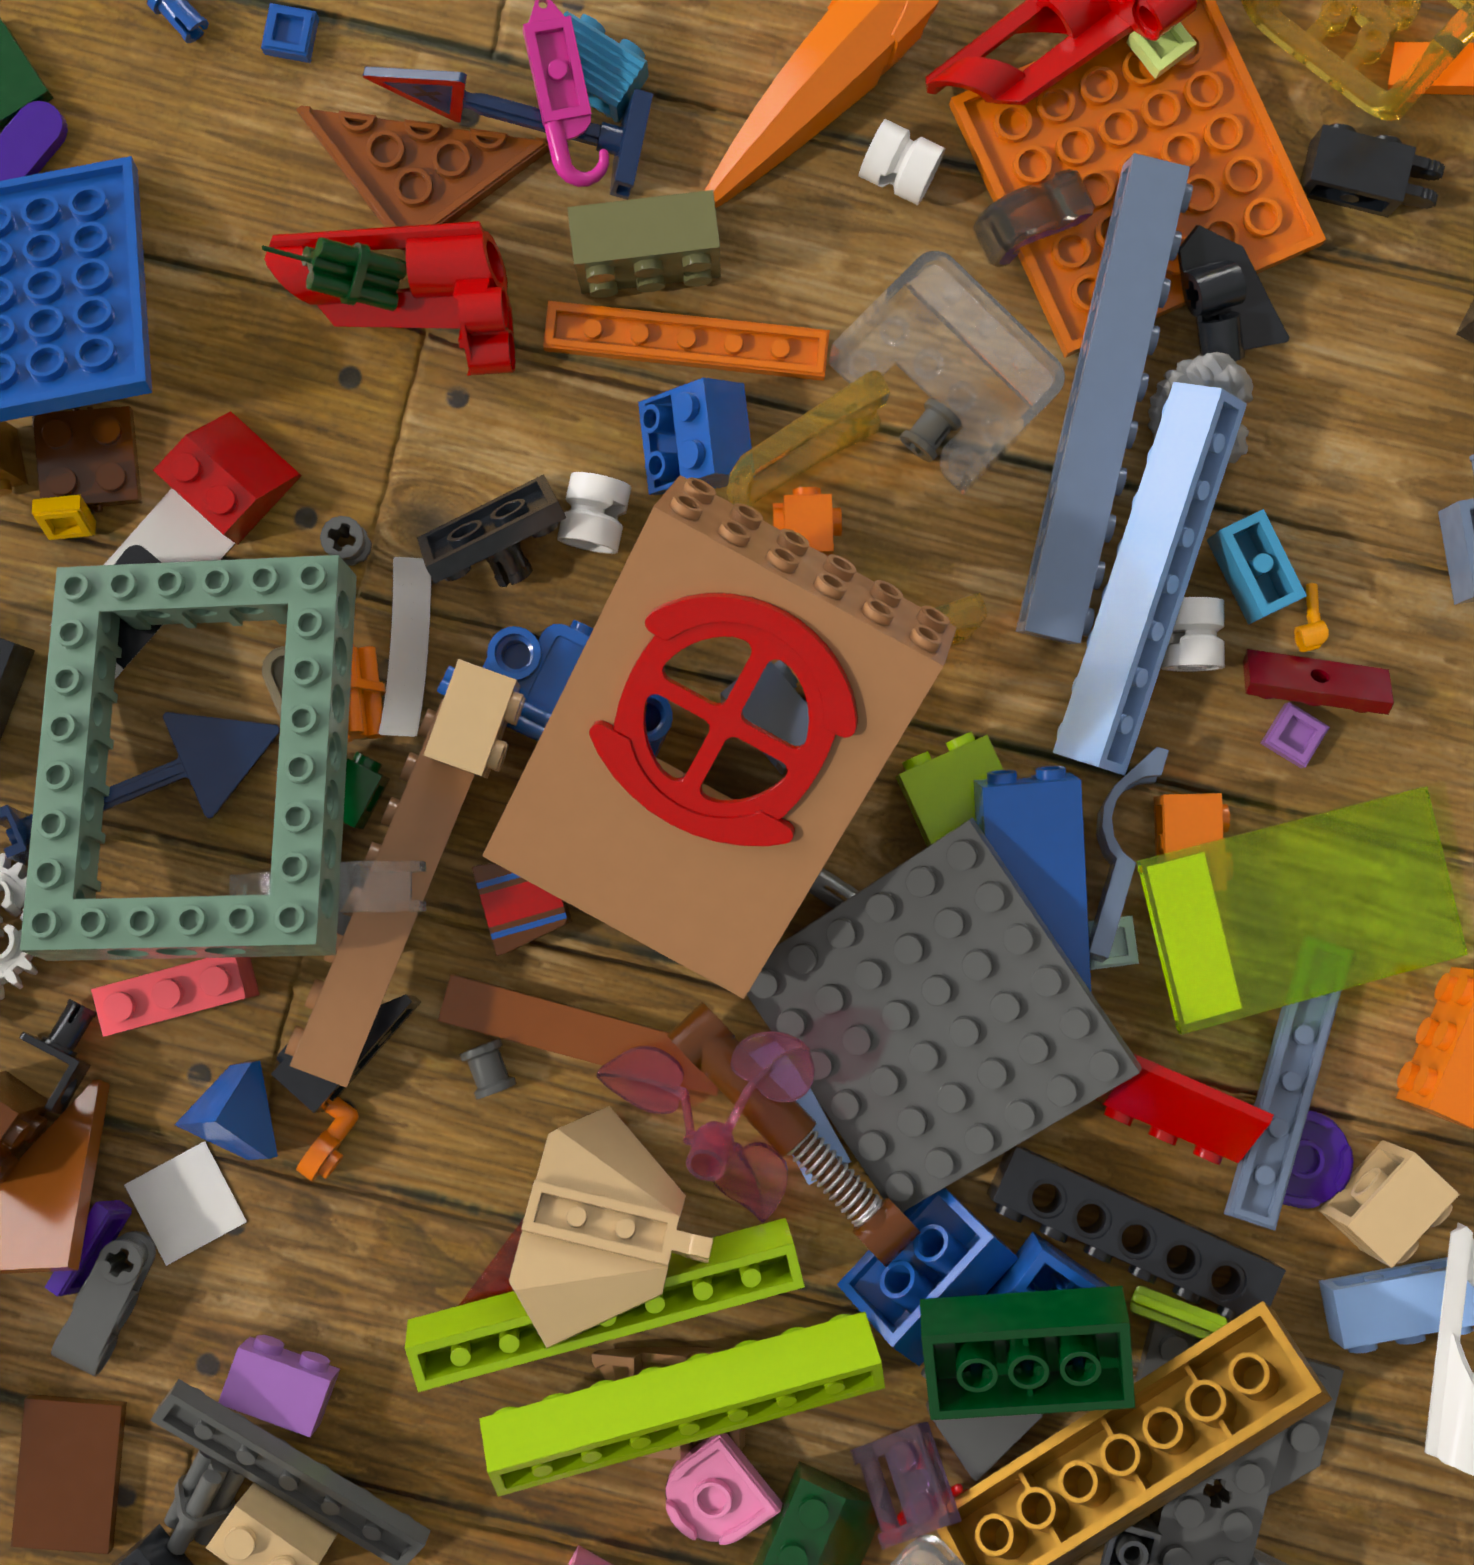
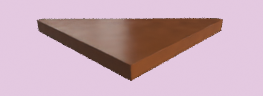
M303 105L296 109L299 116L384 227L452 223L550 151L546 139L539 137L527 139L508 136V133L472 128L468 131L446 128L442 124L406 119L402 122L380 119L376 115L340 110L338 113L314 110L311 106Z
M100 1079L93 1080L24 1153L7 1180L0 1184V1274L79 1270L110 1088L109 1083Z

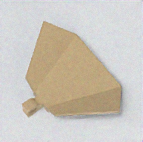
M610 1106L562 1126L548 1134L522 1224V1233L509 1283L547 1349L662 1296L672 1253L700 1262L708 1263L713 1238L677 1230L686 1195Z

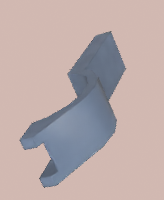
M1156 747L1114 785L1098 812L1096 837L1102 855L1110 864V868L1089 936L1090 959L1104 962L1110 956L1136 865L1135 861L1123 853L1114 837L1112 815L1116 801L1122 793L1137 785L1154 784L1156 782V778L1162 775L1169 751L1167 749Z

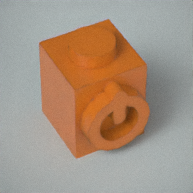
M821 488L793 489V495H784L783 503H773V526L779 530L790 529L801 534L809 541L810 547L828 556L834 552L833 536H842L841 507L832 508V494H821Z

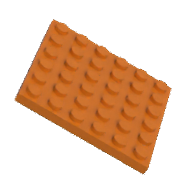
M1196 0V10L1182 20L1181 24L1197 44L1190 54L1157 79L1151 75L1126 43L1129 35L1134 32L1132 31L1025 105L987 103L980 95L969 90L951 97L949 103L951 111L994 203L1017 190L1041 186L1056 177L1058 173L1069 171L1063 179L1056 183L996 206L1014 247L1038 233L1047 230H1058L1074 222L1079 216L1090 214L1087 219L1078 225L1038 239L1015 250L1064 358L1080 352L1122 166L1134 153L1190 166L1187 183L1193 185L1192 196L1186 212L1179 214L1176 231L1182 233L1180 246L1194 227L1200 225L1243 246L1258 274L1318 248L1326 241V237L1215 0ZM1032 62V63H1030V64H1027V65H1025V66H1023V67H1020V68H1018V69L1021 70V71H1024L1027 67H1029V66H1030L1031 64H1033L1034 62ZM1178 253L1174 261L1169 260L1165 278L1171 280L1170 291L1164 307H1158L1156 318L1186 305L1182 290Z

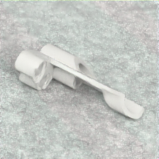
M1458 1222L1457 1228L1450 1233L1424 1452L1437 1457L1444 1464L1474 1476V1372H1472L1460 1343L1467 1281L1474 1287L1473 1232L1467 1226Z

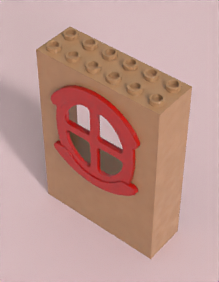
M680 475L653 506L482 856L744 999L944 667L957 627L950 624L948 617L941 611L930 606H922L921 608L903 598L902 592L894 585L882 580L874 582L857 573L855 566L845 558L833 554L827 556L810 547L809 541L801 534L790 529L779 530L763 521L762 515L754 508L742 503L732 504L717 496L715 489L705 481L693 477L687 479ZM716 637H736L742 639L750 645L752 651L728 698L722 703L713 702L671 679L665 673V664L675 654L691 644ZM772 660H780L793 670L806 697L809 716L806 741L800 746L784 741L748 721L743 715V708L765 667ZM653 694L668 699L704 719L709 724V733L687 774L656 758L652 751L646 731L645 718L647 699ZM730 737L741 739L781 761L787 767L786 776L778 783L759 794L742 799H731L703 783L724 742Z

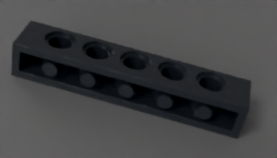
M1016 1145L1004 1153L987 1191V1195L991 1200L997 1203L995 1211L1019 1223L1022 1222L1024 1216L1042 1223L1039 1228L1040 1232L1062 1243H1066L1069 1236L1086 1244L1083 1249L1085 1253L1110 1264L1113 1256L1130 1264L1127 1270L1129 1273L1149 1283L1155 1284L1157 1277L1174 1284L1172 1292L1190 1302L1199 1304L1203 1297L1219 1304L1216 1312L1230 1320H1234L1262 1301L1270 1307L1286 1272L1284 1268L1270 1259L1020 1145ZM1041 1184H1052L1055 1188L1053 1201L1044 1207L1035 1206L1032 1201L1034 1190ZM1087 1204H1096L1099 1209L1097 1221L1088 1227L1079 1226L1077 1223L1079 1210ZM1131 1225H1141L1143 1229L1141 1241L1133 1247L1123 1246L1122 1234L1124 1230ZM1177 1245H1185L1187 1249L1185 1261L1180 1266L1168 1267L1166 1259L1170 1249ZM1220 1266H1229L1231 1269L1229 1281L1222 1287H1213L1211 1282L1213 1272Z

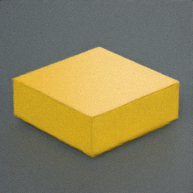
M81 494L32 500V515L48 540L96 535V520Z

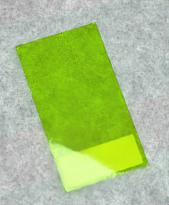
M1427 786L1137 861L1138 872L1146 898L1178 1034L1183 1035L1468 955Z

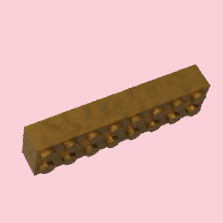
M1262 1301L1135 1382V1408L1090 1411L932 1512L929 1516L955 1565H1070L1325 1405L1332 1398L1275 1311Z

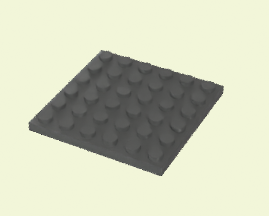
M973 817L778 944L747 993V996L773 1035L780 1038L799 1066L816 1099L882 1198L886 1199L888 1197L901 1212L911 1208L1141 1072L1142 1068Z

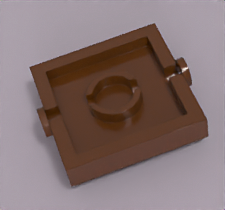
M130 406L99 409L87 407V410L73 408V411L52 412L32 416L40 498L81 494L91 513L102 512L104 506L142 503L134 415Z

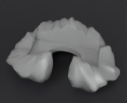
M1213 352L1207 353L1204 356L1198 355L1194 360H1182L1177 363L1176 370L1167 371L1163 375L1165 379L1157 383V392L1150 397L1151 407L1148 410L1150 421L1147 426L1153 433V439L1155 440L1162 418V409L1169 397L1173 382L1223 388L1245 403H1250L1253 400L1252 379L1247 374L1245 368L1236 364L1229 354ZM1240 424L1228 463H1236L1241 455L1248 452L1246 437L1250 431L1243 424Z

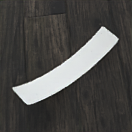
M394 557L391 643L386 693L379 729L380 735L415 737L418 734L426 678L431 604V576L425 567L423 558Z

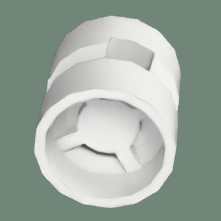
M884 119L865 155L859 171V177L881 188L892 184L895 195L919 205L935 176L946 148L924 137L913 141L910 139V131Z
M587 472L571 473L566 501L571 505V510L564 512L566 519L560 523L558 541L592 552L618 553L623 526L617 519L618 516L626 514L631 486L626 482L604 475Z
M1212 597L1183 598L1161 665L1162 670L1193 672L1225 668V641L1217 637V632L1224 628L1223 599Z

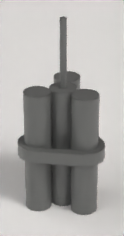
M199 1450L188 1473L178 1479L174 1489L175 1498L164 1518L165 1524L169 1528L174 1529L167 1543L168 1550L175 1555H182L193 1539L201 1545H208L218 1531L222 1521L227 1518L236 1505L234 1498L245 1477Z

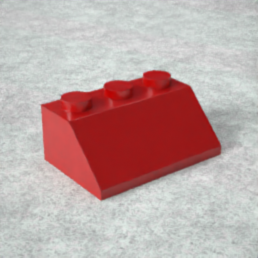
M1134 1053L1133 1055L1142 1067L1141 1072L1095 1099L1107 1106L1103 1115L1128 1126H1131L1134 1118L1151 1125L1148 1132L1149 1135L1174 1146L1178 1138L1195 1144L1194 1155L1217 1165L1221 1164L1223 1157L1239 1163L1270 1125L1274 1114Z

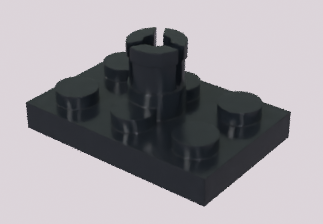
M543 474L417 537L425 567L434 584L444 579L446 581L457 580L465 576L471 570L472 565L485 559L494 573L497 584L500 587H507L509 583L514 585L521 582L533 571L529 560L525 558L520 548V541L530 536L539 538L551 533L558 527V522L566 519V516Z

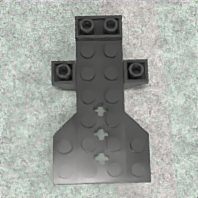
M1151 1320L1135 1382L1201 1341V1339ZM1305 1357L1332 1400L1154 1511L1150 1516H1146L1108 1540L1105 1544L1100 1565H1288L1255 1548L1269 1495L1320 1466L1344 1370L1339 1366ZM1214 1479H1218L1222 1484V1489L1219 1493L1215 1492L1214 1496L1209 1497L1204 1488L1207 1483L1214 1486Z

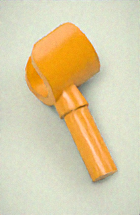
M1316 583L1306 584V617L1308 624L1297 626L1294 629L1296 645L1300 652L1320 648L1329 636L1328 627L1321 620L1319 613L1318 584Z

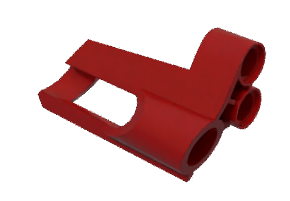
M1026 0L925 77L927 93L936 95L946 86H953L972 91L980 95L987 103L1025 105L1132 31L1149 40L1156 41L1193 13L1197 8V1ZM1045 32L1068 35L1067 38L1024 71L995 59L984 58L1015 34Z
M480 221L276 234L272 236L269 247L301 256L306 246L315 248L320 237L351 246L355 243L366 244L370 247V250L400 249L406 251V268L410 288L398 289L396 291L399 299L394 311L358 302L353 306L343 304L339 297L307 289L306 279L309 270L307 266L302 265L300 260L271 252H266L264 260L271 273L287 291L301 301L310 305H317L334 327L460 329L458 342L459 348L465 349L468 365L467 376L515 372L513 314L507 295L508 281L506 269L494 238L489 232L483 230Z

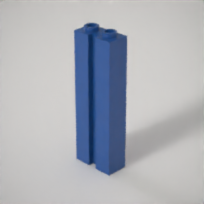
M1064 766L1036 768V775L1031 776V778L1017 779V771L1015 770L987 772V779L973 780L976 823L1091 991L1081 779L1071 773H1066V767Z

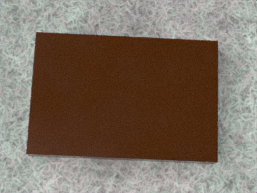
M30 1394L25 1398L11 1547L109 1554L113 1550L127 1402Z

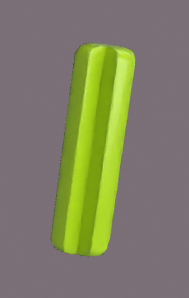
M1138 1286L1131 1298L1130 1311L1132 1313L1201 1340L1228 1324V1320L1224 1316L1145 1286Z

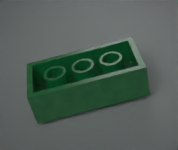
M1123 1286L920 1299L921 1338L930 1420L1135 1408L1130 1321Z

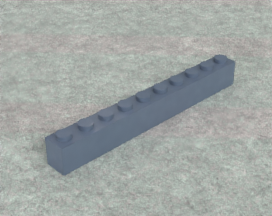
M1136 153L1122 166L1016 627V632L1066 644L1081 643L1082 636L1087 637L1091 631L1094 620V609L1089 608L1093 589L1098 590L1100 588L1105 573V562L1100 561L1104 542H1110L1116 525V515L1110 514L1114 496L1121 495L1127 477V468L1121 467L1125 448H1132L1138 429V421L1132 420L1136 401L1142 402L1148 386L1149 374L1143 373L1147 354L1152 355L1159 339L1160 327L1154 326L1158 307H1164L1170 291L1171 280L1165 278L1169 260L1174 261L1181 243L1182 233L1176 231L1180 213L1184 214L1192 196L1193 185L1187 183L1190 166Z

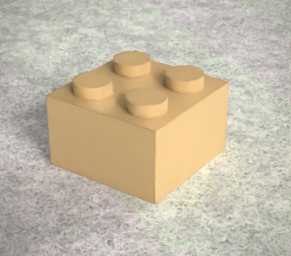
M458 659L424 756L487 779L491 769L499 772L509 747L507 742L502 741L508 723L517 725L526 700L524 694L519 693L521 687L518 681Z
M1382 1140L1354 1170L1346 1187L1326 1201L1318 1211L1361 1251L1393 1268L1396 1263L1407 1261L1419 1247L1417 1240L1430 1226L1435 1227L1441 1224L1450 1215L1453 1209L1451 1203L1460 1194L1415 1152Z

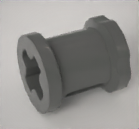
M928 398L924 403L925 411L910 431L905 430L899 438L915 455L931 463L937 457L936 450L951 430L957 431L962 423L957 415L944 404L935 399Z
M337 516L331 518L323 526L320 540L327 554L339 555L348 566H355L367 560L371 553L372 542L368 538L366 530L357 521L347 516ZM349 535H352L356 539L353 546L345 545L342 548L337 544L340 537L348 538Z
M500 1038L459 1054L462 1061L468 1062L477 1087L474 1092L476 1100L517 1084L515 1077L509 1076L499 1049L503 1044Z

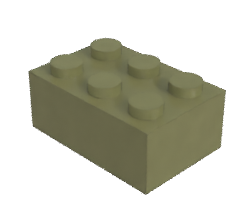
M713 190L567 207L573 261L581 294L590 293L592 297L605 298L616 295L618 289L635 287L640 292H655L664 289L665 284L684 282L686 286L697 287L711 283L712 278L721 277L720 242Z

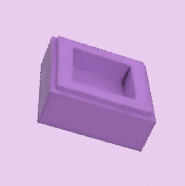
M1287 702L1281 708L1260 744L1299 768H1305L1330 727L1292 703Z

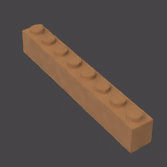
M444 699L441 700L437 711L428 708L418 732L419 736L426 738L419 755L411 752L408 755L399 778L406 781L407 785L400 800L391 797L381 820V824L389 827L382 845L374 841L372 842L362 869L370 872L363 890L357 887L353 888L343 911L344 915L351 917L344 936L337 933L336 955L324 957L325 961L332 963L325 982L315 979L304 1005L312 1009L306 1027L295 1026L285 1050V1054L293 1056L290 1063L291 1067L346 1088L475 776L473 773L424 756Z

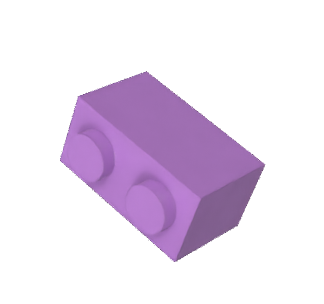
M257 1335L256 1338L250 1336L237 1349L218 1403L227 1408L311 1437L321 1424L340 1369L329 1365L330 1360L321 1354L304 1351L300 1355L284 1349V1343L274 1337Z

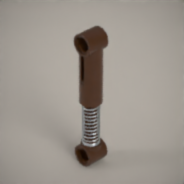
M703 1002L667 1035L685 1056L748 1119V1122L781 1157L786 1154L788 1156L793 1154L795 1156L793 1162L799 1160V1168L805 1167L807 1169L805 1175L811 1173L813 1175L811 1181L817 1180V1187L823 1186L825 1188L823 1194L829 1192L831 1194L829 1200L835 1199V1206H842L841 1213L846 1211L849 1213L847 1219H851L852 1224H854L852 1232L885 1267L921 1233L888 1197L880 1199V1196L872 1193V1188H866V1182H860V1175L854 1176V1169H848V1163H842V1156L836 1157V1150H830V1144H824L823 1137L817 1138L818 1131H813L816 1121L778 1084Z

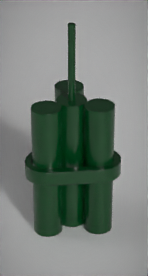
M322 237L318 239L315 248L306 246L302 256L262 246L263 251L300 260L303 266H307L309 273L306 279V288L309 290L339 297L343 304L351 306L358 302L394 311L398 305L399 297L396 291L398 290L400 279L403 280L407 274L405 260L370 251V247L366 244L355 243L351 246Z

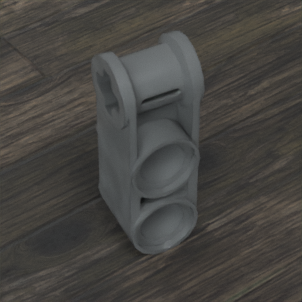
M129 1231L118 1237L117 1240L104 1246L89 1277L76 1296L71 1315L54 1342L51 1356L92 1376H98L115 1349L118 1335L137 1303L139 1291L155 1261L156 1247L151 1237L144 1232ZM126 1249L130 1252L128 1261L133 1264L128 1265L125 1263L127 1255L122 1250Z

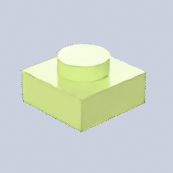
M1181 22L1156 41L1149 40L1133 32L1129 35L1126 42L1155 79L1190 54L1197 44Z

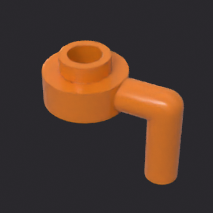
M339 1097L334 1101L330 1099L326 1101L329 1106L325 1112L335 1119L328 1129L321 1133L311 1145L296 1168V1171L312 1182L319 1175L327 1179L338 1166L344 1155L337 1150L359 1118L357 1110Z

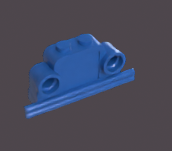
M573 620L570 627L564 624L550 625L542 632L539 640L527 629L516 626L504 628L492 637L488 645V657L482 668L516 679L521 687L519 693L524 694L526 698L517 725L508 723L506 727L539 741L593 628ZM448 667L437 689V692L444 696L452 678L454 667ZM653 694L647 699L645 721L648 740L655 757H657L671 728L673 713L666 698Z

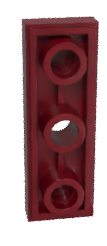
M1247 649L1243 659L1245 693L1248 695L1258 696L1263 699L1275 698L1303 702L1310 706L1323 705L1351 709L1358 713L1371 712L1389 715L1394 705L1389 669Z

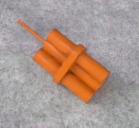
M354 643L348 743L352 742L353 739L366 737L376 739L386 736L379 734L383 713L381 696L385 695L386 690L385 683L379 680L376 647L365 646L357 648L354 647Z

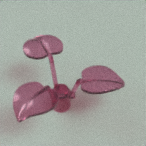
M774 1031L755 1033L743 1039L733 1052L731 1069L737 1076L749 1082L744 1087L726 1124L711 1121L699 1127L697 1131H695L689 1091L680 1086L684 1078V1070L680 1063L669 1053L656 1047L638 1046L621 1053L598 1070L596 1077L606 1087L644 1111L654 1114H670L677 1110L681 1100L686 1130L683 1142L691 1146L686 1159V1166L689 1172L700 1180L712 1181L722 1193L747 1208L762 1223L772 1215L781 1202L788 1182L787 1163L783 1156L781 1157L773 1147L766 1143L754 1142L742 1147L740 1143L734 1142L732 1132L752 1092L756 1088L763 1096L777 1102H793L803 1097L809 1091L814 1080L815 1069L810 1048L803 1041L792 1035Z

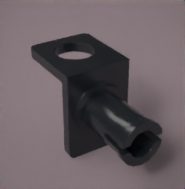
M71 999L67 1001L68 1004L48 1037L42 1036L40 1039L26 1032H22L19 1037L23 1041L69 1064L44 1108L57 1114H62L91 1066L77 1058L78 1053L74 1050L97 1013Z

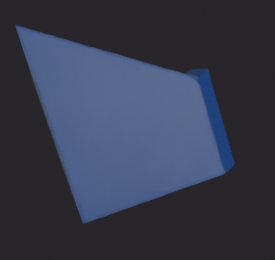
M260 1060L230 1065L175 1123V1126L246 1160L278 1157Z

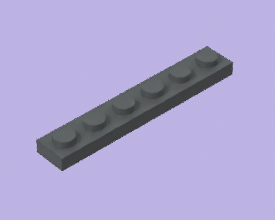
M178 1379L159 1404L150 1420L391 1565H407L426 1544L431 1530L416 1522L411 1516L401 1513L373 1496L368 1490L356 1486L333 1472L326 1465L316 1462L291 1447L283 1439L273 1436L248 1421L243 1415L233 1412L205 1395L200 1389L192 1387Z

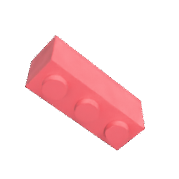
M250 957L205 958L91 989L103 1037L260 995Z

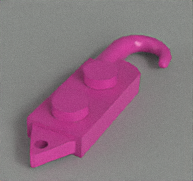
M535 0L529 22L523 24L522 30L552 164L557 174L566 183L576 187H588L599 182L606 174L609 166V155L606 149H601L596 167L588 172L579 171L572 165L567 141L579 137L587 130L591 123L592 114L571 16L565 17L551 0ZM544 2L547 7L540 8L538 4Z

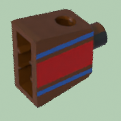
M496 863L472 867L496 956L514 951L572 922L567 902Z

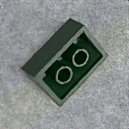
M799 1461L781 1500L783 1503L781 1512L774 1516L753 1565H861L886 1510L887 1501Z

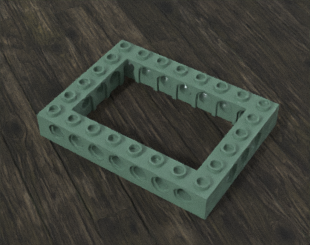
M339 555L57 567L20 951L46 961L336 955L357 581L355 573ZM120 618L134 629L151 630V625L183 624L187 628H197V623L229 622L233 626H243V621L276 620L279 624H287L269 895L95 899L96 892H101L102 883L97 880L100 844H105L106 834L102 833L101 829L104 797L109 796L110 787L106 785L108 750H113L114 740L110 738L112 704L117 703L118 694L114 692L116 659L121 658L122 648L118 646Z

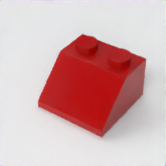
M231 411L186 434L153 469L161 479L217 530L237 545L302 476Z

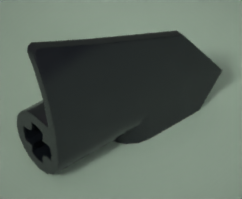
M1196 225L1179 247L1178 261L1184 300L1190 313L1196 316L1201 356L1207 353L1220 352L1229 354L1234 361H1238L1245 357V350L1288 342L1290 337L1276 313L1244 247L1200 225Z

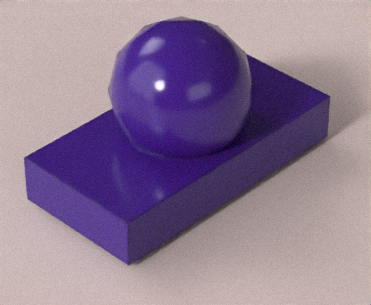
M121 1200L95 1202L87 1218L79 1270L53 1272L45 1288L57 1297L79 1293L82 1285L89 1277L99 1253L105 1245L116 1240L130 1217L132 1208Z

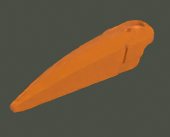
M832 0L828 6L829 10L801 43L757 103L704 191L713 190L715 209L767 174L877 85L880 77L896 64L910 47L921 38L923 30L937 8L939 0Z

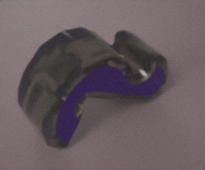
M1067 169L1055 173L1050 180L1043 184L1019 188L989 205L975 220L973 232L988 263L995 267H1003L1011 263L1020 253L1021 247L1086 221L1093 215L1095 204L1079 172Z

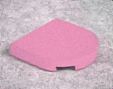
M727 1433L706 1438L692 1448L681 1461L677 1460L670 1471L666 1483L665 1495L668 1516L675 1527L692 1540L699 1538L705 1541L719 1542L720 1545L734 1543L781 1512L783 1504Z

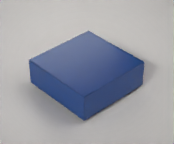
M270 3L261 45L264 55L310 63L319 23L316 11Z

